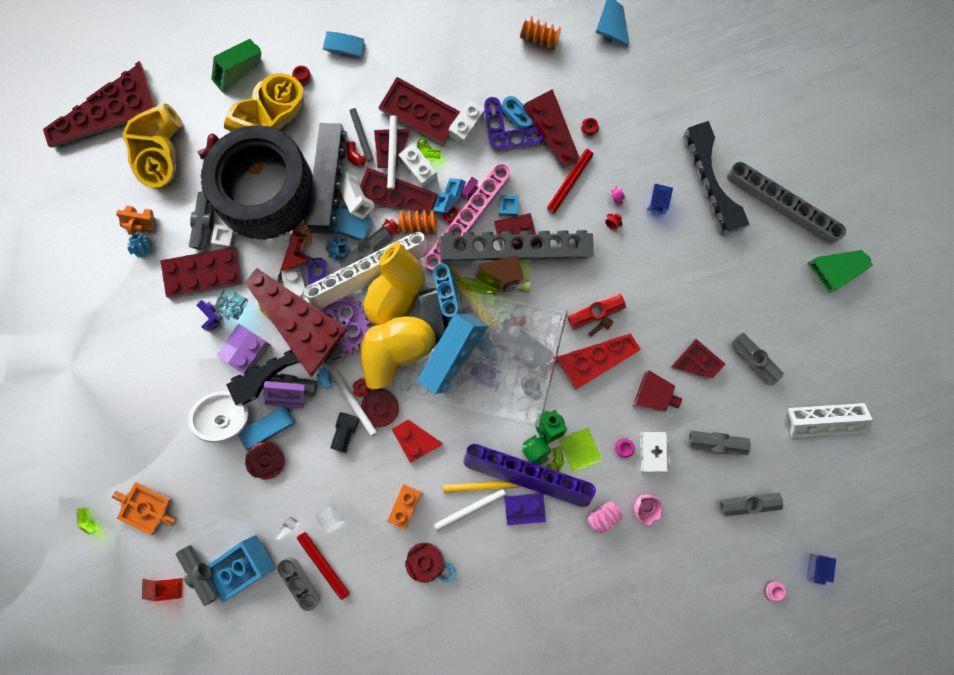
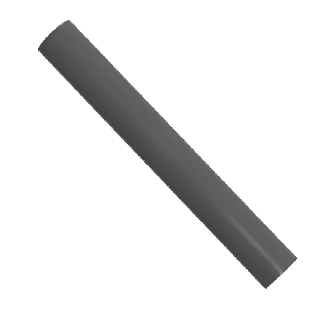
M352 108L349 112L366 161L371 162L374 159L356 108Z

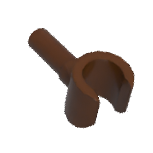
M606 317L588 334L592 337L602 327L609 330L614 321Z

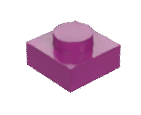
M471 177L461 192L462 197L467 201L478 189L477 179Z

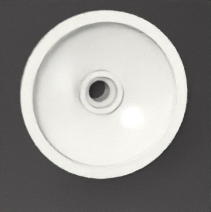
M228 391L210 393L201 398L191 409L189 426L193 434L200 440L210 443L224 442L232 439L244 429L248 421L249 410L247 404L241 407L235 406Z

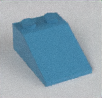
M257 535L241 541L208 565L211 570L210 580L217 590L222 603L276 569Z

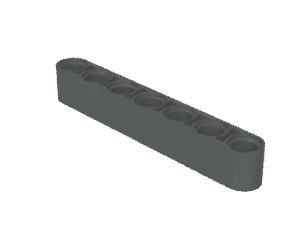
M737 162L729 169L727 178L731 183L825 242L835 243L846 235V228L842 223L746 163ZM734 170H739L741 176L736 175ZM750 180H755L757 186L752 185ZM767 189L772 191L773 196L767 194ZM783 199L788 201L789 206L784 205ZM799 209L804 211L805 216L800 215ZM815 219L820 221L821 227L815 223ZM832 230L836 231L837 237L832 234Z

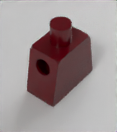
M647 370L644 372L632 406L666 412L668 405L678 409L682 398L673 395L675 385Z

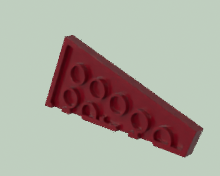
M141 61L136 62L135 66L130 70L122 72L121 76L113 82L109 81L86 98L85 102L75 105L68 114L60 116L44 127L43 132L47 146L50 148L57 147L127 124L129 120L138 114L156 107Z
M256 268L245 281L246 286L312 378L348 331L347 328Z

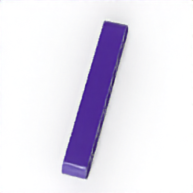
M478 444L469 445L463 459L464 465L469 469L580 507L589 506L596 493L595 486L590 482Z

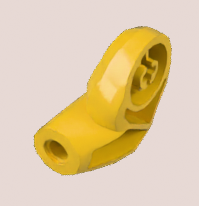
M276 73L269 75L256 85L250 99L232 104L224 121V129L233 131L245 126L262 125L281 130L299 112L303 97L301 83L295 77L288 74Z
M167 103L144 111L129 120L122 134L127 148L128 164L133 174L144 186L150 188L166 186L172 181L176 172V152L170 138L182 127V121L177 112Z
M400 243L391 245L380 257L379 267L381 276L373 280L365 297L364 313L374 325L385 324L393 318L407 317L415 306L417 295L425 283L422 264Z
M398 317L391 319L385 324L371 327L366 332L360 345L361 362L367 387L379 389L391 384L399 365H410L428 355L436 344L435 333L430 325L416 317Z

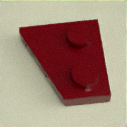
M410 128L397 129L396 166L399 161L398 154L404 149L410 134ZM390 129L374 130L377 168H388Z

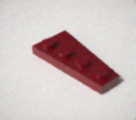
M553 89L526 102L522 106L563 169L580 158Z
M367 167L360 188L365 198L373 201L375 206L417 211L425 210L426 212L432 210L437 193L395 178V189L389 190L387 189L388 175Z

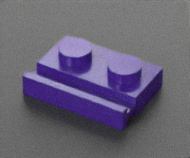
M544 494L504 497L507 525L546 522Z

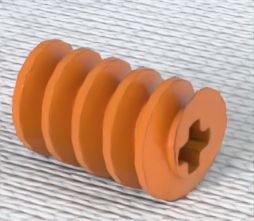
M531 16L528 21L525 19L520 38L523 39L526 35L527 41H530L533 37V43L536 44L540 40L541 46H544L547 42V48L549 49L554 44L555 50L560 37L561 27L559 26L556 31L554 30V24L547 28L546 21L541 26L540 19L533 23V17Z
M423 210L421 216H419L418 211H415L414 216H412L410 211L407 212L406 216H404L403 211H400L398 216V234H400L401 229L404 234H407L409 229L411 234L415 233L416 229L420 233H423L425 229L427 234H430L431 229H433L434 234H437V216L434 215L433 210L430 211L429 216H427L425 210Z

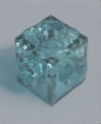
M224 288L217 299L214 309L220 312L219 316L230 320V318L239 320L249 300L235 291Z

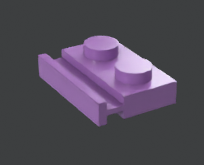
M265 381L264 404L304 408L305 385Z

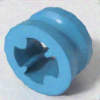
M445 563L444 568L448 567L449 571L452 570V574H449V578H444L445 575H440L439 579L443 582H450L454 579L456 571L453 565Z

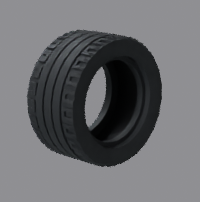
M245 126L230 131L211 147L201 169V188L204 192V197L212 209L235 233L237 232L239 235H243L246 238L249 237L250 239L256 238L257 240L277 238L279 235H285L286 232L295 229L308 214L313 174L300 148L286 133L269 126ZM261 162H274L286 167L285 182L281 190L272 199L258 205H243L234 201L233 190L235 183L241 173L248 167Z

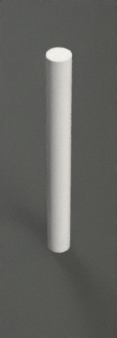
M390 116L387 189L389 190L395 189L397 116Z
M332 371L330 373L370 436L372 437L377 434L376 429L338 371Z
M501 489L434 524L436 531H439L507 495L504 489Z

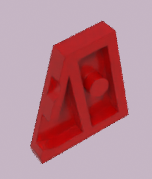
M406 420L392 428L410 463L443 445L441 441L410 420Z

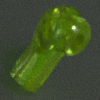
M426 138L419 139L417 148L425 158L441 159V150L432 149Z
M561 446L552 448L554 460L551 464H547L546 468L558 472L564 465Z
M87 508L77 509L78 528L87 534H92L97 529L96 523L87 517Z

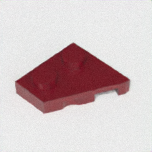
M694 339L671 367L714 378L724 367L725 363L700 341Z

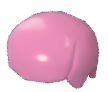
M642 495L634 504V515L643 525L653 526L655 521L661 519L663 512L662 502L655 495Z

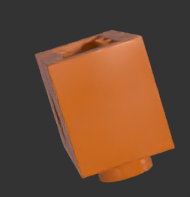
M403 484L387 522L406 529L422 491Z

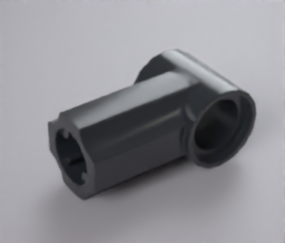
M344 412L339 413L331 449L347 453L352 435L355 434L358 427L359 418L357 416Z

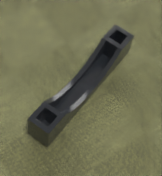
M709 121L688 127L683 135V140L690 149V158L697 167V176L703 182V191L710 200L712 214H715L717 218L718 230L722 232L723 236L745 229L750 224L743 207L725 194L715 178L711 159L715 135Z
M340 341L323 363L330 364L346 356ZM288 350L284 353L283 357L279 359L275 357L266 361V365L262 367L256 366L249 369V373L244 376L237 375L231 378V382L227 383L226 386L235 406L241 407L258 399L264 388L265 381H269L283 369L300 363L293 351Z

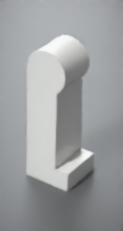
M343 172V175H340L341 193L349 212L364 219L375 205L373 201L365 198L359 186L358 177L348 172Z
M290 232L273 238L264 270L265 274L279 283L282 277L280 272L282 270L280 269L292 236Z

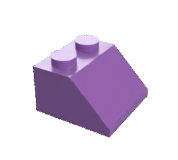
M238 323L217 356L246 375L249 373V369L258 364L270 343Z

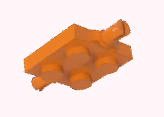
M138 482L133 484L127 495L121 494L118 491H115L114 495H112L113 499L122 502L121 510L116 519L149 535L155 534L160 523L163 522L172 527L176 519L166 515V510L172 499Z

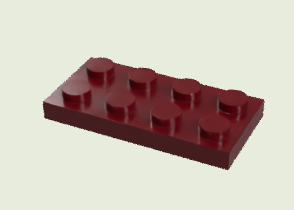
M396 77L378 107L379 111L389 116H397L399 122L441 145L445 143L449 136L448 129L461 112L399 77Z
M235 246L160 260L167 298L243 284L238 252Z

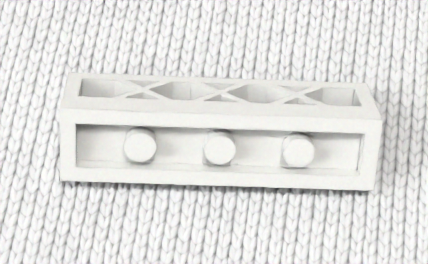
M865 403L788 408L787 412L792 423L790 429L791 438L869 433L873 421ZM861 410L863 415H857L852 411ZM833 412H840L844 416H837ZM814 413H820L825 415V417L819 418ZM796 414H801V415L805 416L806 418H805V419H797L795 415H796Z

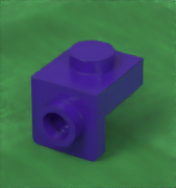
M201 300L196 306L209 318L201 328L208 332L210 330L213 331L220 325L219 321L223 318L216 312L217 307L210 301L207 303Z

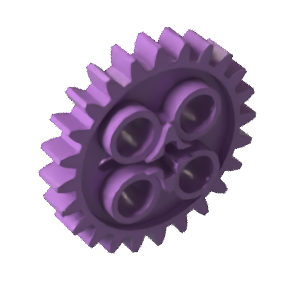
M347 296L343 297V300L339 299L319 310L328 316H332L337 322L334 311H338L340 321L345 324L344 327L348 330L346 332L348 341L346 342L343 336L340 343L345 354L349 351L351 355H354V348L361 351L359 345L362 343L366 332L370 329L368 325L373 323L367 320V316L364 314V307L360 308L361 301L355 303L354 297L348 301ZM346 309H350V317L343 318L342 312ZM351 327H358L356 335H349Z

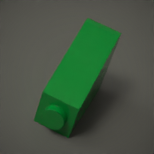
M249 38L213 57L211 80L222 93L260 63L262 54L260 47Z
M863 250L820 256L808 262V265L829 294L873 266L871 258Z

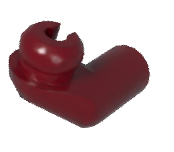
M209 134L206 147L197 151L201 159L207 156L211 147L219 140L216 134Z

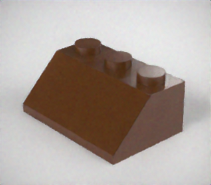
M518 255L479 264L474 272L476 278L498 291L503 290V292L515 290L524 279Z

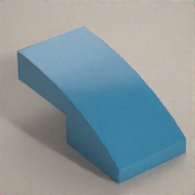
M326 31L322 50L338 55L344 53L360 58L364 38Z
M449 178L445 193L437 194L432 210L434 212L447 213L460 197L466 181Z

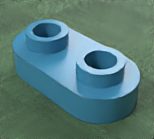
M506 97L501 106L502 112L517 128H530L533 122L522 107L523 104L516 97Z

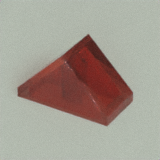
M183 578L142 579V599L163 601L182 598Z

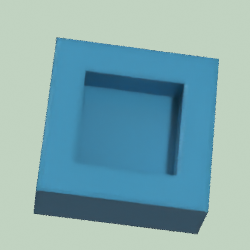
M500 195L499 215L517 216L519 196Z
M327 367L320 368V374H317L319 386L322 385L324 389L333 388L329 369Z

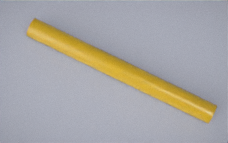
M507 481L443 485V493L520 488L521 486Z

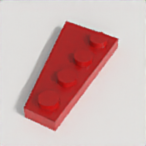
M630 333L555 358L576 390L640 351L641 348Z

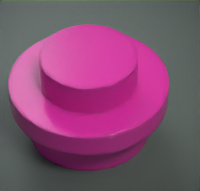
M615 186V189L610 190L615 204H623L622 200L625 199L623 190Z
M620 439L615 445L617 455L622 458H628L634 453V444L629 439Z

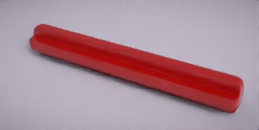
M589 149L584 150L548 204V211L551 213L557 211L593 157L594 153Z
M303 532L297 536L298 542L339 599L343 600L349 596V591L308 534Z

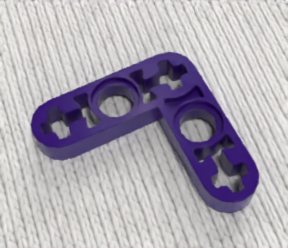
M496 97L486 99L484 103L489 144L492 150L505 151L534 147L541 144L543 137L536 127L505 131L500 100ZM490 103H494V106H496L495 115H492L491 107H489ZM498 120L501 125L498 128H492L490 122ZM532 133H535L536 136H539L537 137L536 141H534L533 138L527 137H532ZM524 134H527V135H526L527 142H524V140H525ZM518 135L522 140L520 143L515 144L511 141V137ZM506 136H508V144H509V145H506V141H505ZM496 138H499L500 141H503L500 143L499 146H497L496 143H493L495 142Z

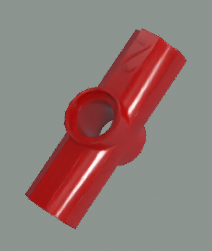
M618 293L567 315L571 328L576 330L627 307L623 296ZM592 308H599L601 315H593Z

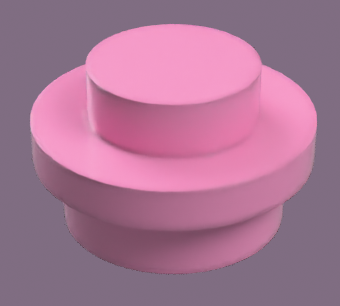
M771 582L766 587V595L771 601L780 602L786 596V589L779 582Z

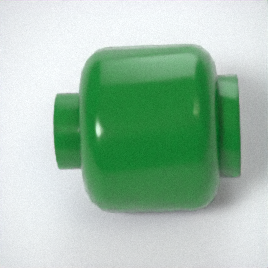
M535 435L523 443L522 452L529 462L542 465L549 460L548 455L551 453V449L543 437Z

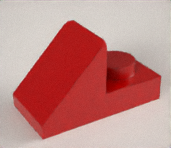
M299 232L292 234L280 270H288L312 259V257L299 252L302 251L305 245L303 240L304 234Z

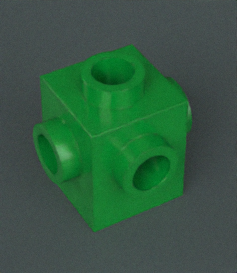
M556 410L551 412L545 411L538 416L536 430L540 436H543L547 444L565 435L567 427L565 426L564 418Z

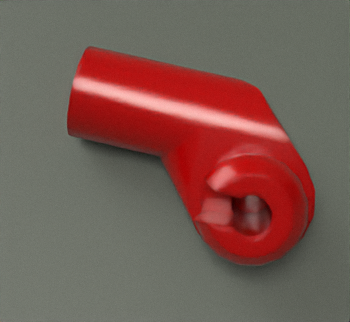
M353 141L346 142L348 161L356 166L365 165L366 158L356 152V143Z

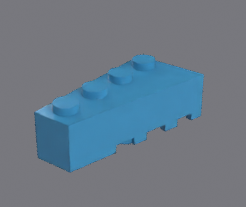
M454 314L417 382L434 394L446 392L451 385L450 382L489 326L472 314Z

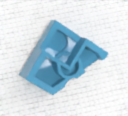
M606 0L596 33L612 38L613 43L628 47L629 38L624 7L616 0Z

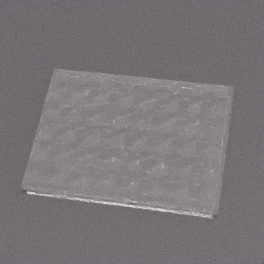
M425 282L421 291L436 286L435 284ZM451 289L446 290L445 296L451 293ZM458 289L463 314H472L489 327L450 382L449 389L444 393L434 394L417 382L437 346L435 344V347L428 355L418 359L415 363L407 366H398L391 392L540 428L568 311ZM418 294L411 317L423 320ZM452 307L449 310V314H453L456 307Z

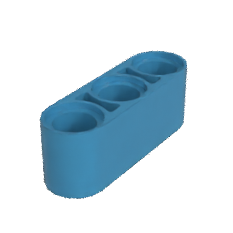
M446 264L436 265L433 269V277L442 314L451 320L454 314H463L455 273ZM447 271V275L441 278L442 272ZM451 289V293L445 296L446 290ZM452 307H456L455 312L453 314H449V310Z
M281 407L245 427L238 434V437L247 451L254 444L266 441L295 424V421L288 408Z

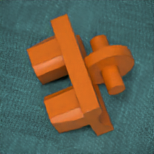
M127 205L124 210H117L116 212L120 227L127 229L129 235L134 236L137 231L142 230L153 232L155 229L153 223L154 213L151 209H144L142 213H137L136 208Z

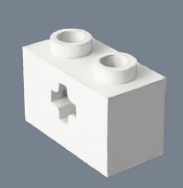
M469 99L448 129L449 137L465 146L484 119L485 109Z
M414 143L398 154L400 162L421 188H426L437 179L436 170Z
M640 432V471L667 472V467H670V456H667L670 439L669 436H666V432ZM651 450H659V454L655 456V454L651 453Z

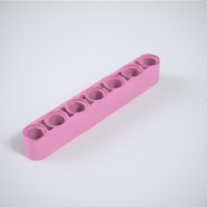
M498 164L493 168L444 233L459 230L461 232L460 236H463L464 232L472 230L507 184L510 175L507 165ZM501 171L504 172L506 176L503 178H499L496 174ZM492 186L495 188V191L489 193L485 188ZM482 201L484 205L482 207H476L474 205V202ZM470 215L473 219L470 222H465L462 218ZM439 240L425 258V266L430 273H433L434 267L428 265L430 260L435 259L439 262L438 264H446L447 262L440 261ZM455 242V249H457L462 242Z

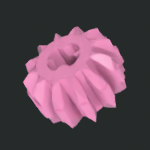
M607 502L594 510L587 520L592 529L597 533H603L615 526L623 515L614 502Z

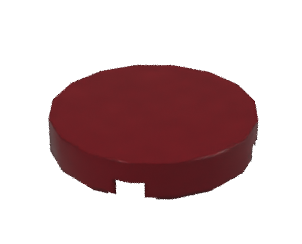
M372 390L368 396L362 399L361 408L373 426L385 427L393 423L397 418L399 403L395 395L388 390Z
M263 441L254 444L249 448L245 457V466L252 477L261 478V480L276 477L281 473L285 463L283 450L272 442Z
M431 543L414 545L409 550L407 560H405V567L409 576L421 583L435 581L444 569L445 560L443 553L437 546Z

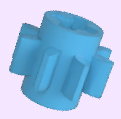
M135 234L128 239L129 243H127L128 246L126 248L130 255L135 254L137 257H143L149 254L152 243L148 236L143 237L142 234Z
M334 236L333 241L327 240L328 244L325 250L329 253V258H335V260L340 261L342 256H347L350 247L346 244V239Z

